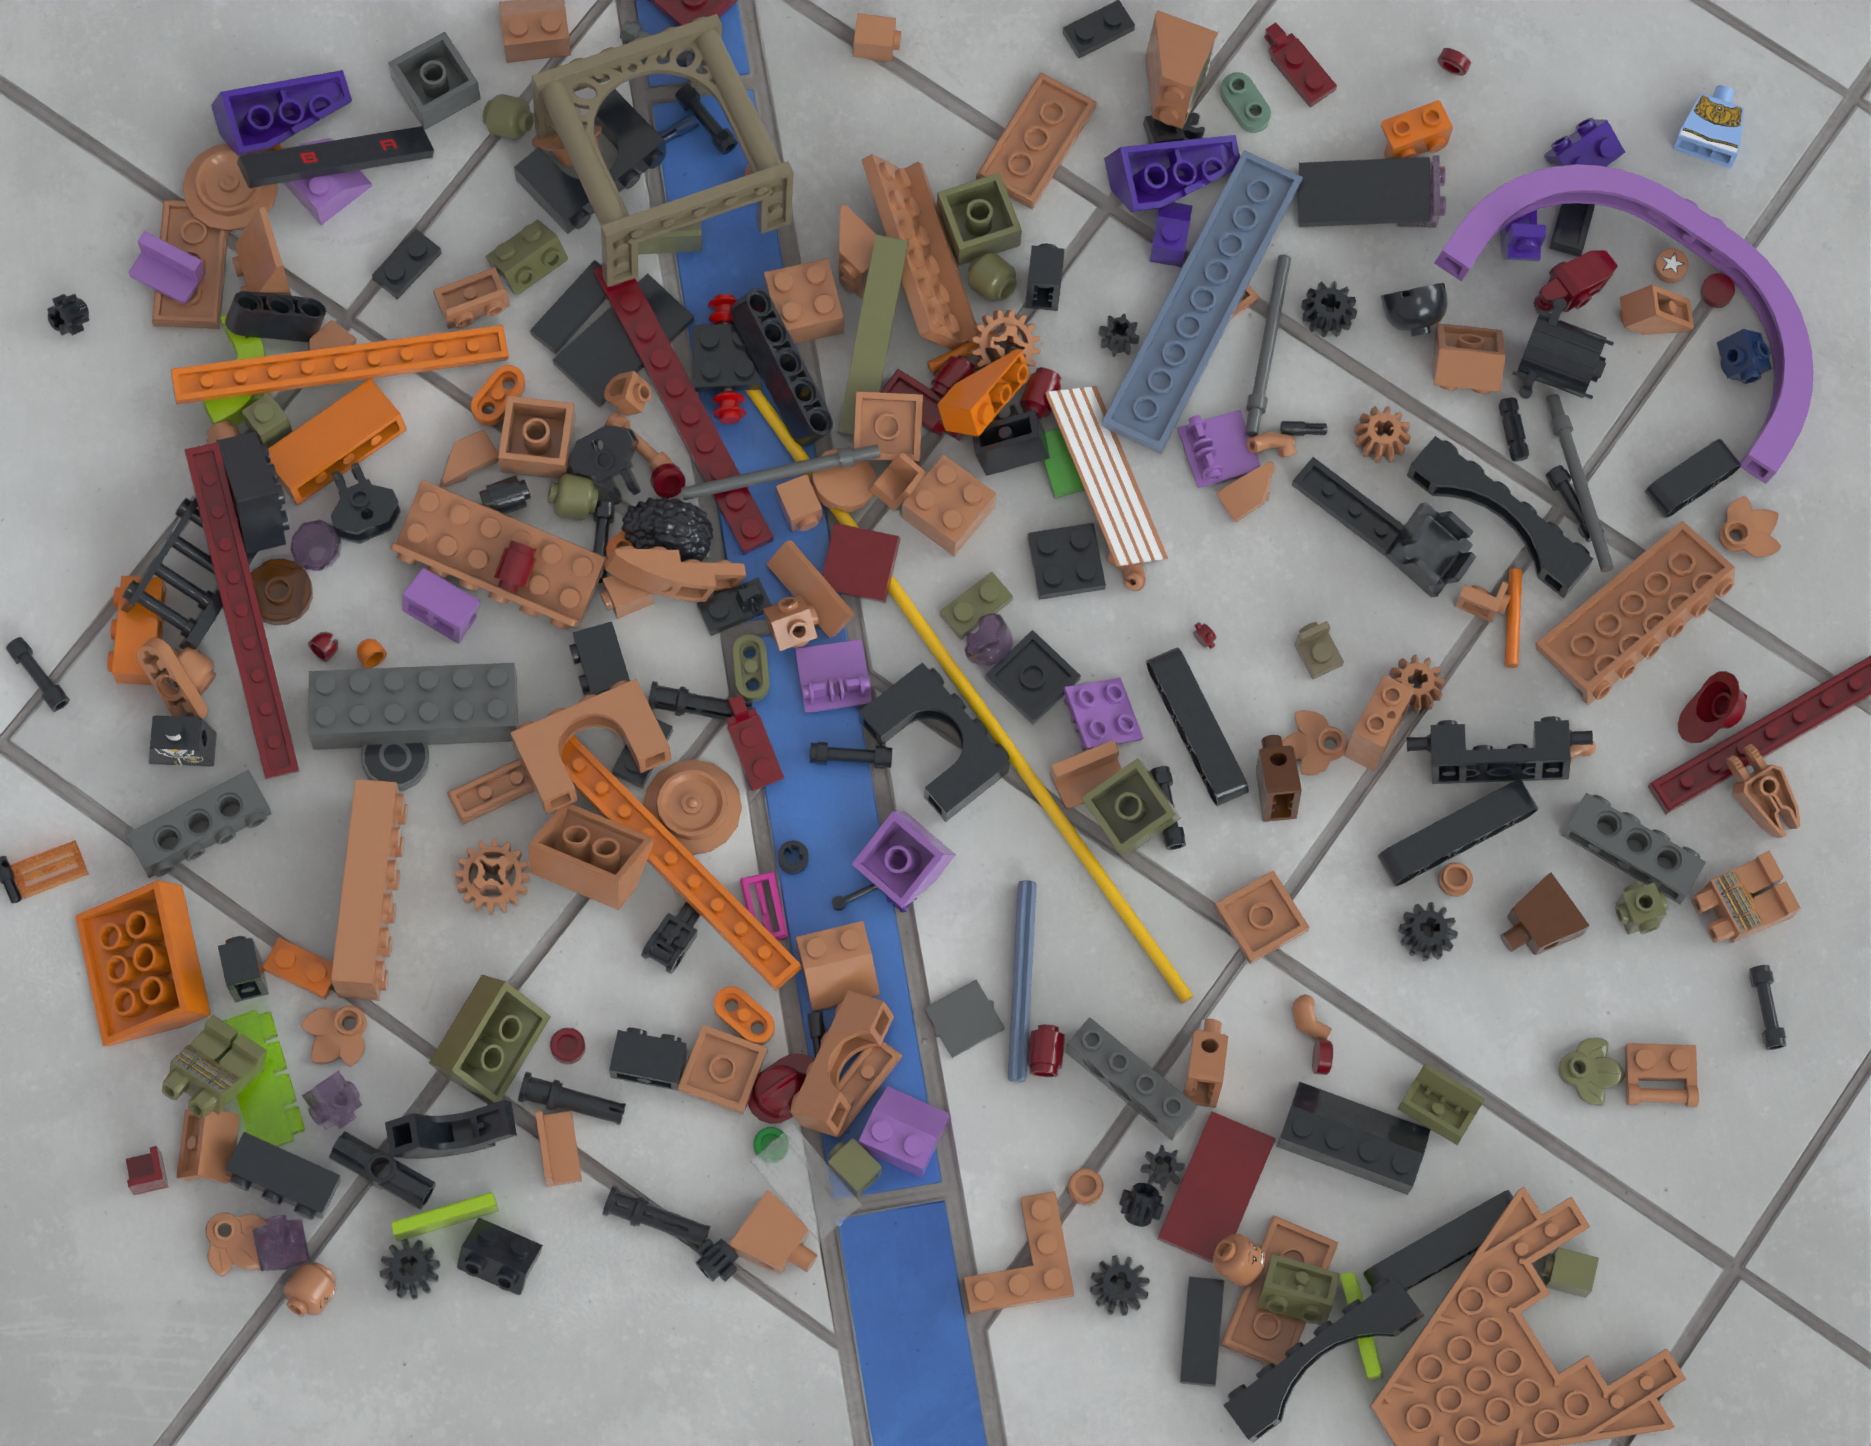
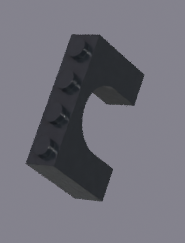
M614 89L600 105L594 125L602 127L601 133L614 145L618 152L616 161L609 169V172L620 192L624 188L629 189L639 181L640 175L647 169H654L659 166L665 158L666 146L665 140ZM540 147L514 166L516 181L567 234L575 228L580 229L589 222L591 215L595 213L580 180L564 173Z
M922 662L860 710L859 722L880 746L909 724L922 719L942 721L957 733L962 744L960 757L950 768L929 783L924 789V798L942 819L947 822L1009 772L1010 763L1008 760L1010 757L999 743L994 745L986 736L988 731L982 722L977 718L972 720L964 711L966 706L962 699L956 693L950 694L944 688L943 684L945 682L941 675L934 668L929 670Z

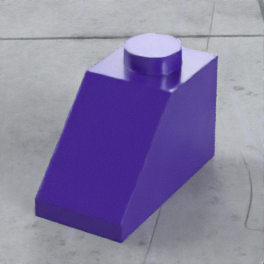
M1173 202L1159 209L1150 262L1182 267L1193 205Z

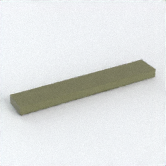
M875 235L838 432L854 435L856 391L880 393L909 245L907 240Z

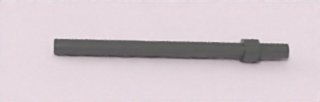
M1288 255L1278 256L1253 392L1248 396L1246 410L1249 413L1245 434L1250 437L1258 435L1261 416L1266 412L1268 398L1265 396L1291 263V257Z
M1553 394L1546 399L1552 416L1550 424L1554 435L1559 438L1600 570L1603 573L1610 572L1614 569L1613 562L1571 434L1573 426L1570 417L1565 415L1559 395Z
M878 444L853 450L851 447L837 449L838 453L682 487L683 500L841 466L842 469L854 467L856 462L879 458Z

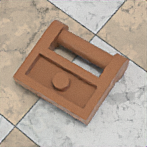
M1627 1043L1625 1045L1627 1105H1639V1102L1685 1103L1686 1107L1698 1106L1699 1090L1697 1086L1696 1045ZM1638 1080L1684 1082V1089L1639 1088Z

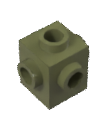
M1637 882L1623 889L1624 892L1616 902L1615 911L1621 925H1624L1627 934L1639 931L1641 934H1646L1658 929L1668 910V903L1662 891L1658 892L1655 882L1645 886L1643 882ZM1644 902L1646 908H1643L1639 903Z

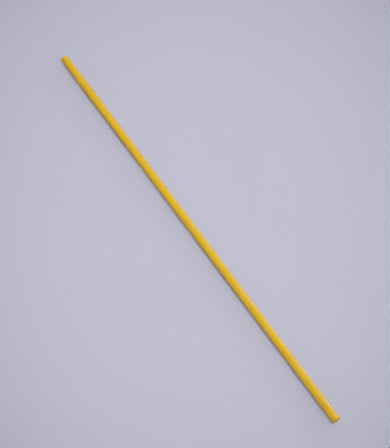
M745 390L795 462L810 459L802 447L792 438L787 426L762 391ZM807 473V476L810 480L811 473ZM835 507L833 509L829 508L841 525L859 528L848 512H841L842 509ZM892 574L888 591L995 742L999 743L1006 750L1010 757V763L1182 1003L1189 1001L1194 996Z

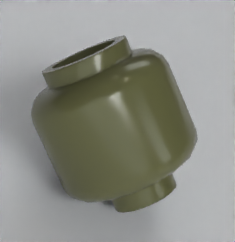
M499 94L492 100H489L483 110V123L486 125L489 133L494 136L518 140L526 132H529L533 126L534 115L530 112L528 102L522 98Z
M988 253L983 256H977L969 265L968 284L971 289L985 300L990 302L1003 301L1014 292L1017 286L1015 268L999 255Z
M564 473L559 478L558 483L551 482L547 501L553 503V510L557 516L584 520L588 514H594L599 489L594 487L593 481L588 477Z

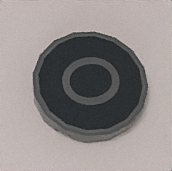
M426 743L363 745L361 751L362 768L368 780L397 782L399 791H405L417 785L426 775L429 764V749Z

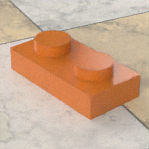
M278 937L262 967L263 970L326 1000L333 987L331 982L333 962Z

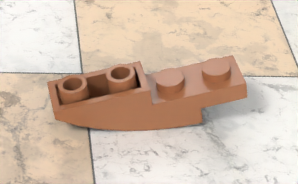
M622 546L617 549L615 548L604 564L606 571L637 588L668 598L706 602L714 590H730L739 586L746 576L744 563H732L728 560L703 563L695 559L681 562L679 550H667L664 547L635 549L632 546Z

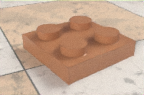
M856 391L853 449L878 444L880 457L870 460L893 461L900 452H903L914 462H920L923 395Z
M1274 870L1214 905L1215 910L1249 964L1256 962L1308 932L1310 928Z
M702 1024L679 1083L678 1092L743 1115L767 1055L768 1048Z

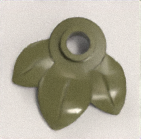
M1589 1038L1582 1041L1578 1045L1576 1052H1570L1562 1057L1558 1068L1560 1078L1566 1084L1575 1086L1580 1099L1596 1106L1604 1105L1605 1088L1614 1087L1625 1078L1621 1065L1614 1059L1607 1057L1609 1045L1608 1041L1603 1038ZM1574 1063L1579 1066L1580 1074L1574 1070Z

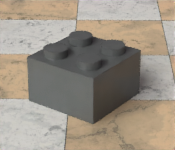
M446 32L388 62L392 81L424 130L481 99L478 81Z

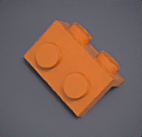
M1441 101L1431 102L1381 122V128L1387 139L1384 151L1385 159L1414 158L1424 152L1435 153L1446 147L1453 126Z

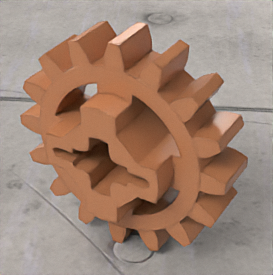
M1001 310L993 311V318L989 315L982 316L984 325H974L972 327L978 333L977 337L968 338L969 342L975 344V349L968 352L969 355H977L978 360L973 364L974 367H986L1016 349L1023 351L1027 366L1035 367L1036 362L1031 358L1032 354H1040L1041 352L1038 348H1034V343L1041 340L1040 336H1032L1031 334L1036 327L1035 324L1025 325L1027 316L1023 314L1015 318L1014 310H1007L1005 315H1003ZM997 326V332L992 336H987L990 330ZM1017 330L1020 332L1023 338V342L1017 335ZM1004 341V343L1015 347V349L1005 350L1000 345H995L994 342ZM985 349H987V351L991 355L992 361H990V359L988 358Z
M492 839L491 846L486 847L482 840L479 841V850L476 852L468 847L466 849L469 856L468 860L465 858L458 859L459 866L463 870L455 871L456 879L462 881L456 885L458 893L466 892L463 896L465 904L471 903L474 900L475 911L479 912L483 906H486L489 915H493L495 907H500L501 911L506 913V904L509 902L518 906L517 894L527 895L528 893L527 888L522 883H529L531 881L530 874L523 873L529 869L528 862H519L522 857L521 850L518 849L511 853L510 842L507 841L503 847H498L497 839ZM497 856L499 858L487 859L486 857ZM473 867H475L478 874L471 885L470 874ZM515 869L516 877L514 884L511 886L508 881V876H510L512 874V870ZM485 870L493 875L498 874L500 883L492 878L487 880ZM488 894L499 895L497 897H486Z

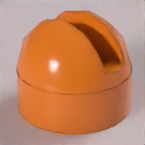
M368 638L362 640L357 647V657L364 668H373L379 665L387 655L381 643L375 639Z

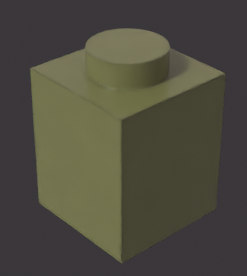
M270 393L241 411L248 429L251 432L256 431L260 444L266 443L268 448L293 432L287 415Z
M854 1138L847 1144L841 1141L828 1154L831 1158L828 1161V1170L856 1198L882 1175V1166Z
M1557 1247L1552 1256H1546L1543 1264L1542 1276L1547 1277L1546 1288L1586 1298L1592 1292L1599 1258Z

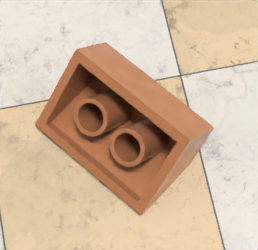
M569 804L558 809L529 843L530 873L619 910L638 886L652 849L654 838Z

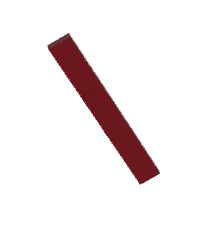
M1871 656L1649 783V790L1667 815L1732 777L1733 774L1726 762V759L1732 755L1738 757L1745 768L1751 766L1743 751V748L1749 744L1755 746L1760 755L1765 758L1870 697Z

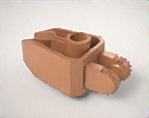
M1749 744L1743 748V751L1754 769L1750 774L1735 755L1726 759L1727 765L1737 781L1733 784L1732 795L1759 827L1775 838H1783L1786 836V833L1778 815L1789 829L1799 828L1800 816L1797 802L1782 767L1767 765L1757 748Z

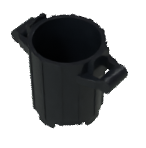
M1557 298L1553 302L1554 309L1552 314L1537 309L1536 313L1539 314L1518 370L1517 372L1513 371L1512 375L1526 379L1524 386L1519 390L1520 396L1525 399L1531 397L1534 381H1538L1578 397H1586L1592 400L1593 396L1586 393L1590 381L1597 383L1606 366V358L1600 356L1604 344L1613 346L1614 342L1607 340V337L1558 320L1561 312L1566 308V301L1563 298Z

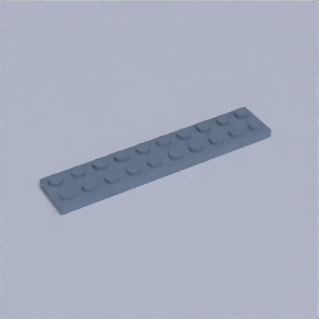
M1243 151L1111 403L1101 426L1162 454L1302 182V176L1250 152Z

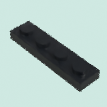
M1312 457L1292 482L1294 488L1383 555L1404 527L1402 523L1314 457Z

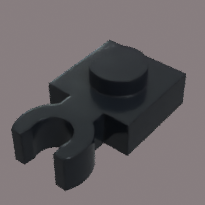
M1190 113L1183 129L1167 125L1162 121L1152 118V115L1145 116L1143 122L1150 144L1185 140V137L1190 140L1203 138L1205 132L1204 127L1195 128L1191 126L1198 124L1200 119L1199 113Z

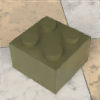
M1000 173L937 192V208L958 265L971 262L977 256H983L988 253L996 254L1020 246L1022 229Z
M1138 758L1081 797L1116 850L1124 857H1127L1181 819L1145 764Z

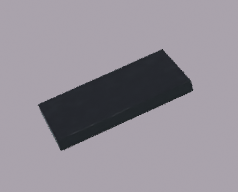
M1430 157L1299 163V175L1303 177L1298 194L1299 227L1430 222Z
M648 273L638 282L667 339L671 343L694 322V316ZM611 307L553 359V364L599 408L607 401L604 398V391L612 378L630 371L638 373L643 368Z

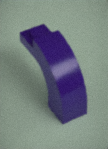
M1537 210L1514 220L1500 231L1501 251L1505 260L1540 261L1541 246L1546 239V225L1537 224Z

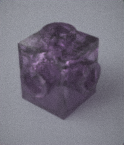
M339 1070L302 1095L310 1107L308 1112L311 1118L319 1126L322 1125L325 1130L335 1124L339 1129L343 1128L357 1118L354 1111L363 1105L359 1100L360 1094L355 1085L350 1081H346Z
M277 1215L265 1219L266 1225L252 1230L260 1271L288 1270L310 1261L302 1219L287 1220L286 1215Z

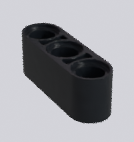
M240 291L233 298L225 319V325L229 331L240 336L309 342V339L319 331L326 315V308L320 301L308 297Z
M1718 439L1658 478L1645 490V493L1664 518H1668L1728 479L1742 464L1723 440Z

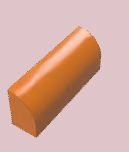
M370 378L268 448L271 463L268 464H274L278 482L293 501L299 505L334 481L331 473L339 471L343 475L351 469L352 464L360 463L407 429L400 412Z

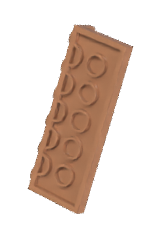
M873 154L861 159L886 236L909 241L902 284L919 335L951 350L968 343V338L977 337L978 333L972 328L977 324L923 164L916 162L903 169Z
M421 480L397 542H392L390 547L391 550L398 552L397 558L412 565H416L417 561L429 565L427 570L443 578H446L447 574L459 578L458 584L473 591H477L478 587L490 591L489 598L507 604L509 600L521 605L520 611L534 617H538L539 613L551 617L550 623L565 630H569L570 626H581L605 567L604 564L608 557L426 480ZM511 540L536 549L534 558L537 560L526 589L519 587L517 593L499 587L500 579L494 578L504 548L509 547Z
M1681 521L1537 641L1536 650L1583 692V701L1587 705L1591 704L1595 699L1601 700L1610 692L1615 682L1620 678H1628L1640 661L1645 657L1647 659L1653 657L1665 640L1669 637L1675 638L1678 636L1691 618L1694 616L1698 618L1704 614L1710 602L1718 596H1725L1734 585L1735 567L1684 521Z

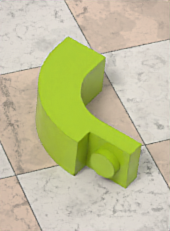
M227 314L220 317L223 328L237 354V360L266 356L261 338L240 336L232 333L225 325ZM265 393L202 402L213 425L228 420L231 421L233 426H237L245 421L241 411L262 398Z

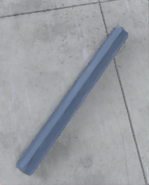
M1030 880L1019 881L1017 894L1008 1080L1012 1082H1025L1027 1078L1037 889L1036 882Z

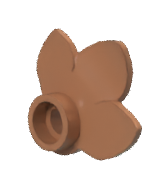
M1747 496L1740 497L1734 500L1727 509V522L1719 530V541L1725 549L1731 552L1746 551L1754 557L1761 558L1771 556L1781 548L1778 541L1770 536L1777 524L1779 515L1771 510H1752ZM1730 533H1737L1740 536V540H1732Z
M1306 710L1295 712V721L1299 731L1284 738L1282 744L1283 746H1293L1296 760L1301 761L1300 771L1302 775L1314 776L1321 774L1327 769L1330 761L1337 760L1344 755L1348 745L1347 738L1340 729L1330 727L1323 715ZM1332 740L1335 742L1336 748L1327 749L1324 742Z
M344 1006L337 1011L329 1008H320L309 1014L302 1021L301 1027L308 1033L316 1036L311 1054L314 1063L327 1064L341 1057L345 1064L352 1067L363 1056L365 1043L362 1034L366 1030L367 1020L363 1011L358 1007ZM354 1019L356 1024L352 1029H345L343 1027L345 1020Z
M230 1213L214 1215L206 1225V1236L211 1243L207 1254L211 1268L220 1276L226 1275L233 1264L245 1270H260L263 1266V1252L258 1241L263 1240L272 1233L273 1230L269 1223L254 1214H245L237 1218ZM220 1224H227L230 1227V1234L227 1237L219 1235L218 1227Z

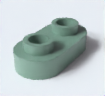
M1240 72L1227 75L1222 81L1220 94L1242 129L1250 133H1258L1266 129L1270 121L1271 110L1251 78ZM1234 84H1240L1243 87V89L1236 90L1232 86ZM1258 110L1260 115L1254 116L1249 111Z

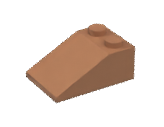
M266 207L259 208L235 243L238 256L232 257L237 277L244 275L246 286L240 287L241 291L292 296Z

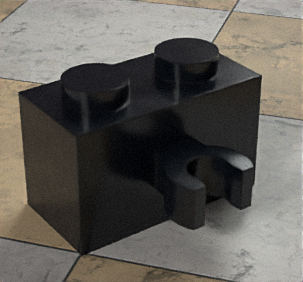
M1010 405V415L1008 417L1001 418L998 413L993 419L994 421L985 428L979 437L972 436L975 455L986 476L1050 458L1046 433L1035 410L1018 414L1016 407Z

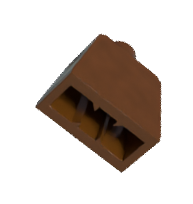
M1279 735L1265 736L1261 740L1262 748L1258 752L1256 765L1263 822L1297 819L1302 789L1294 748L1290 745L1283 746L1282 738Z
M1549 873L1511 909L1507 917L1513 927L1501 934L1500 937L1510 952L1515 951L1526 943L1534 955H1539L1582 936L1590 925L1554 875Z

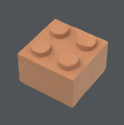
M829 258L764 272L765 292L771 297L794 344L844 333V315Z
M507 396L498 455L500 471L503 473L559 479L564 473H568L570 464L568 460L571 455L576 422L574 403Z
M943 454L902 503L901 518L955 556L995 508L996 492Z

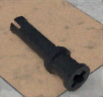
M652 681L648 700L652 711L655 708L675 712V716L680 717L681 715L684 716L685 713L721 720H726L733 716L727 699L690 693L689 689L683 686L679 689L660 686L657 681ZM745 703L747 710H750L752 704Z
M527 1071L518 1096L519 1102L528 1100L546 1105V1109L551 1111L560 1107L614 1122L618 1125H621L622 1116L626 1108V1103H619L565 1088L559 1080L555 1079L553 1082L532 1077V1073Z
M612 1186L602 1215H615L630 1221V1225L634 1227L644 1224L669 1235L696 1243L699 1246L706 1241L711 1226L648 1204L649 1200L645 1196L641 1195L637 1198L619 1191L618 1186ZM617 1202L630 1206L632 1209L619 1206ZM645 1212L654 1215V1218L646 1216ZM662 1218L687 1227L689 1231L662 1222L660 1219Z

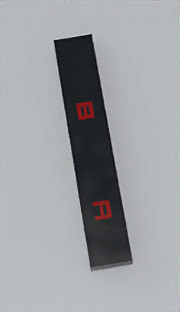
M423 126L241 155L238 157L237 165L248 188L428 159L433 157L434 148Z

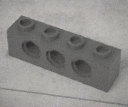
M248 769L125 835L148 878L153 876L161 877L170 873L174 869L175 864L185 859L191 861L200 857L209 846L215 843L219 845L227 843L236 836V832L243 828L259 826L266 821V816L272 813ZM238 805L240 809L237 814L231 817L223 815V811L227 806ZM199 821L209 823L208 828L204 832L195 833L192 831L194 824ZM175 837L178 839L175 847L171 849L161 848L162 842L166 838Z
M1586 793L1561 836L1638 881L1643 882L1645 885L1655 882L1658 892L1662 891L1666 897L1681 905L1706 862L1700 859V855L1695 850L1689 847L1681 848L1672 843L1670 837L1664 832L1657 829L1650 830L1640 824L1641 821L1633 814L1628 812L1621 813L1612 808L1610 802L1602 796H1592ZM1597 824H1609L1613 829V834H1603L1599 831ZM1627 841H1638L1642 845L1643 851H1632L1628 847ZM1664 857L1669 859L1673 868L1669 870L1663 869L1659 866L1657 858Z
M1089 1017L1068 1041L1065 1053L1170 1140L1173 1141L1194 1116L1197 1109L1195 1103L1092 1018Z

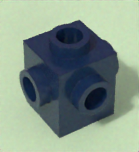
M1742 329L1716 342L1722 359L1720 365L1728 379L1749 384L1758 381L1761 378V374L1772 369L1769 360V348L1759 332Z

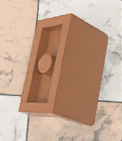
M1114 740L1051 765L1050 776L1066 810L1084 804L1081 797L1122 769L1118 761L1119 749Z
M189 1109L185 1110L177 1179L185 1181L208 1179L224 1184L229 1183L231 1177L226 1176L225 1169L236 1148L239 1126L238 1114L222 1111L218 1115L212 1111L203 1119H200L192 1114Z
M542 1110L535 1111L547 1187L582 1182L572 1112L567 1111L543 1115Z

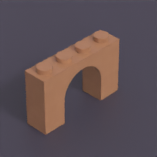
M637 679L629 682L620 681L606 692L599 695H587L578 704L566 709L557 708L551 711L547 717L536 722L528 721L522 723L515 731L510 732L515 751L546 814L578 801L575 786L561 760V755L567 741L581 730L599 727L609 729L618 734L626 743L640 774L672 760L670 746Z

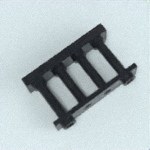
M195 496L191 500L185 498L176 510L175 515L179 517L178 521L139 582L132 580L122 595L126 602L121 610L127 613L136 602L181 631L180 635L184 639L179 645L180 648L184 649L188 646L194 650L198 648L223 608L218 586H216L213 592L210 590L205 592L162 564V561L172 547L214 574L210 556L179 536L188 520L203 528ZM257 552L246 554L248 565L251 564ZM153 575H156L198 603L197 607L202 610L196 620L191 617L188 620L144 591Z

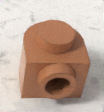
M634 371L615 376L607 384L604 391V398L625 416L642 413L645 403L650 401L652 395L650 384Z

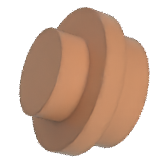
M1453 862L1441 869L1438 883L1444 893L1449 896L1459 897L1470 890L1473 876L1467 866Z

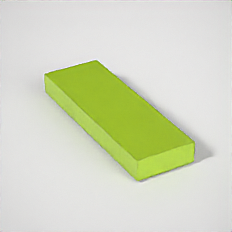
M489 1192L392 1221L391 1226L398 1242L498 1212L499 1209L494 1193Z
M1352 1272L1341 1274L1340 1278L1347 1304L1349 1305L1357 1299L1363 1302L1358 1277ZM1374 1337L1358 1339L1367 1378L1371 1382L1383 1379L1384 1374Z

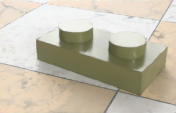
M990 572L940 610V616L958 638L962 640L1013 601V595L997 576Z

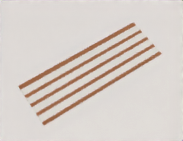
M1097 386L1045 392L1116 566L1168 559L1117 434L1101 426L1107 410Z

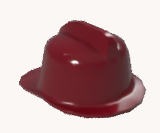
M1719 671L1711 675L1685 706L1678 721V733L1683 740L1689 743H1701L1708 740L1719 729L1731 728L1742 719L1746 709L1747 695L1740 690L1739 681L1734 674L1728 671Z
M790 1054L760 1072L748 1101L752 1114L760 1121L769 1124L782 1123L793 1117L790 1112L793 1097L800 1091L806 1079L807 1068L815 1059L805 1054Z

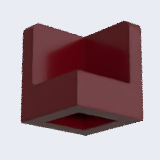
M157 1146L150 1147L149 1154L126 1159L129 1175L127 1184L133 1195L169 1187L163 1156Z

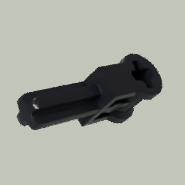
M687 901L676 917L668 912L657 930L649 938L641 956L645 959L652 958L665 966L666 972L672 974L697 937V929L693 927L701 915Z

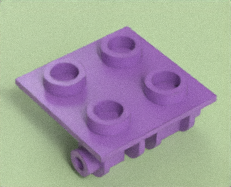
M1241 410L1202 420L1200 415H1195L1188 419V425L1177 428L1198 488L1246 475L1260 467L1256 453L1252 454L1247 449L1246 442L1250 436L1245 434L1246 424Z
M862 639L795 649L805 713L867 705L872 702L870 678L867 673Z
M1121 677L1063 688L1066 696L1064 703L1068 705L1070 710L1071 722L1077 723L1074 730L1077 733L1080 732L1079 737L1082 742V751H1087L1111 740H1114L1116 744L1144 739Z

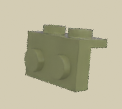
M538 219L532 224L525 226L522 231L505 243L498 245L495 250L485 256L489 265L492 268L495 267L497 272L506 279L511 291L515 295L521 294L568 260V256L558 236Z
M1425 1063L1397 1109L1458 1145L1483 1104L1484 1098L1470 1088L1445 1075L1442 1071Z

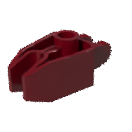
M1591 250L1567 263L1565 261L1560 262L1550 270L1549 274L1551 277L1547 284L1541 288L1540 295L1533 302V307H1535V310L1539 309L1549 313V311L1554 309L1553 302L1557 298H1563L1566 301L1564 312H1569L1574 308L1580 309L1592 299V296L1604 288L1618 265L1609 253L1604 250Z

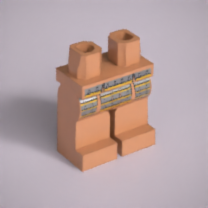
M1770 850L1736 869L1711 879L1691 899L1694 908L1700 915L1712 909L1715 911L1718 920L1709 923L1707 926L1708 934L1713 943L1730 939L1731 943H1734L1743 937L1793 918L1801 909L1788 883L1785 881L1779 884L1784 876Z

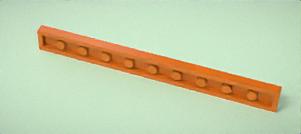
M503 325L173 368L171 369V379L175 402L178 405L506 361L509 358L504 327Z
M573 735L563 748L561 760L575 789L604 818L654 838L647 862L775 991L800 971L801 964Z

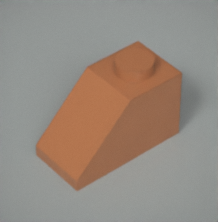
M1653 284L1620 297V318L1626 329L1642 335L1689 332L1694 330L1691 304L1688 298Z

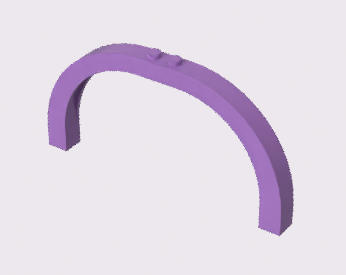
M1598 165L1555 166L1519 176L1487 195L1469 212L1434 262V264L1460 281L1466 276L1489 241L1511 222L1541 208L1572 203L1607 206L1641 218L1730 277L1749 300L1765 329L1770 344L1774 369L1773 394L1770 408L1757 437L1740 462L1742 464L1741 468L1765 484L1777 473L1800 435L1809 411L1814 374L1812 349L1802 313L1791 291L1768 260L1750 243L1726 227L1722 220L1711 217L1699 209L1695 202L1684 199L1661 184L1631 172Z

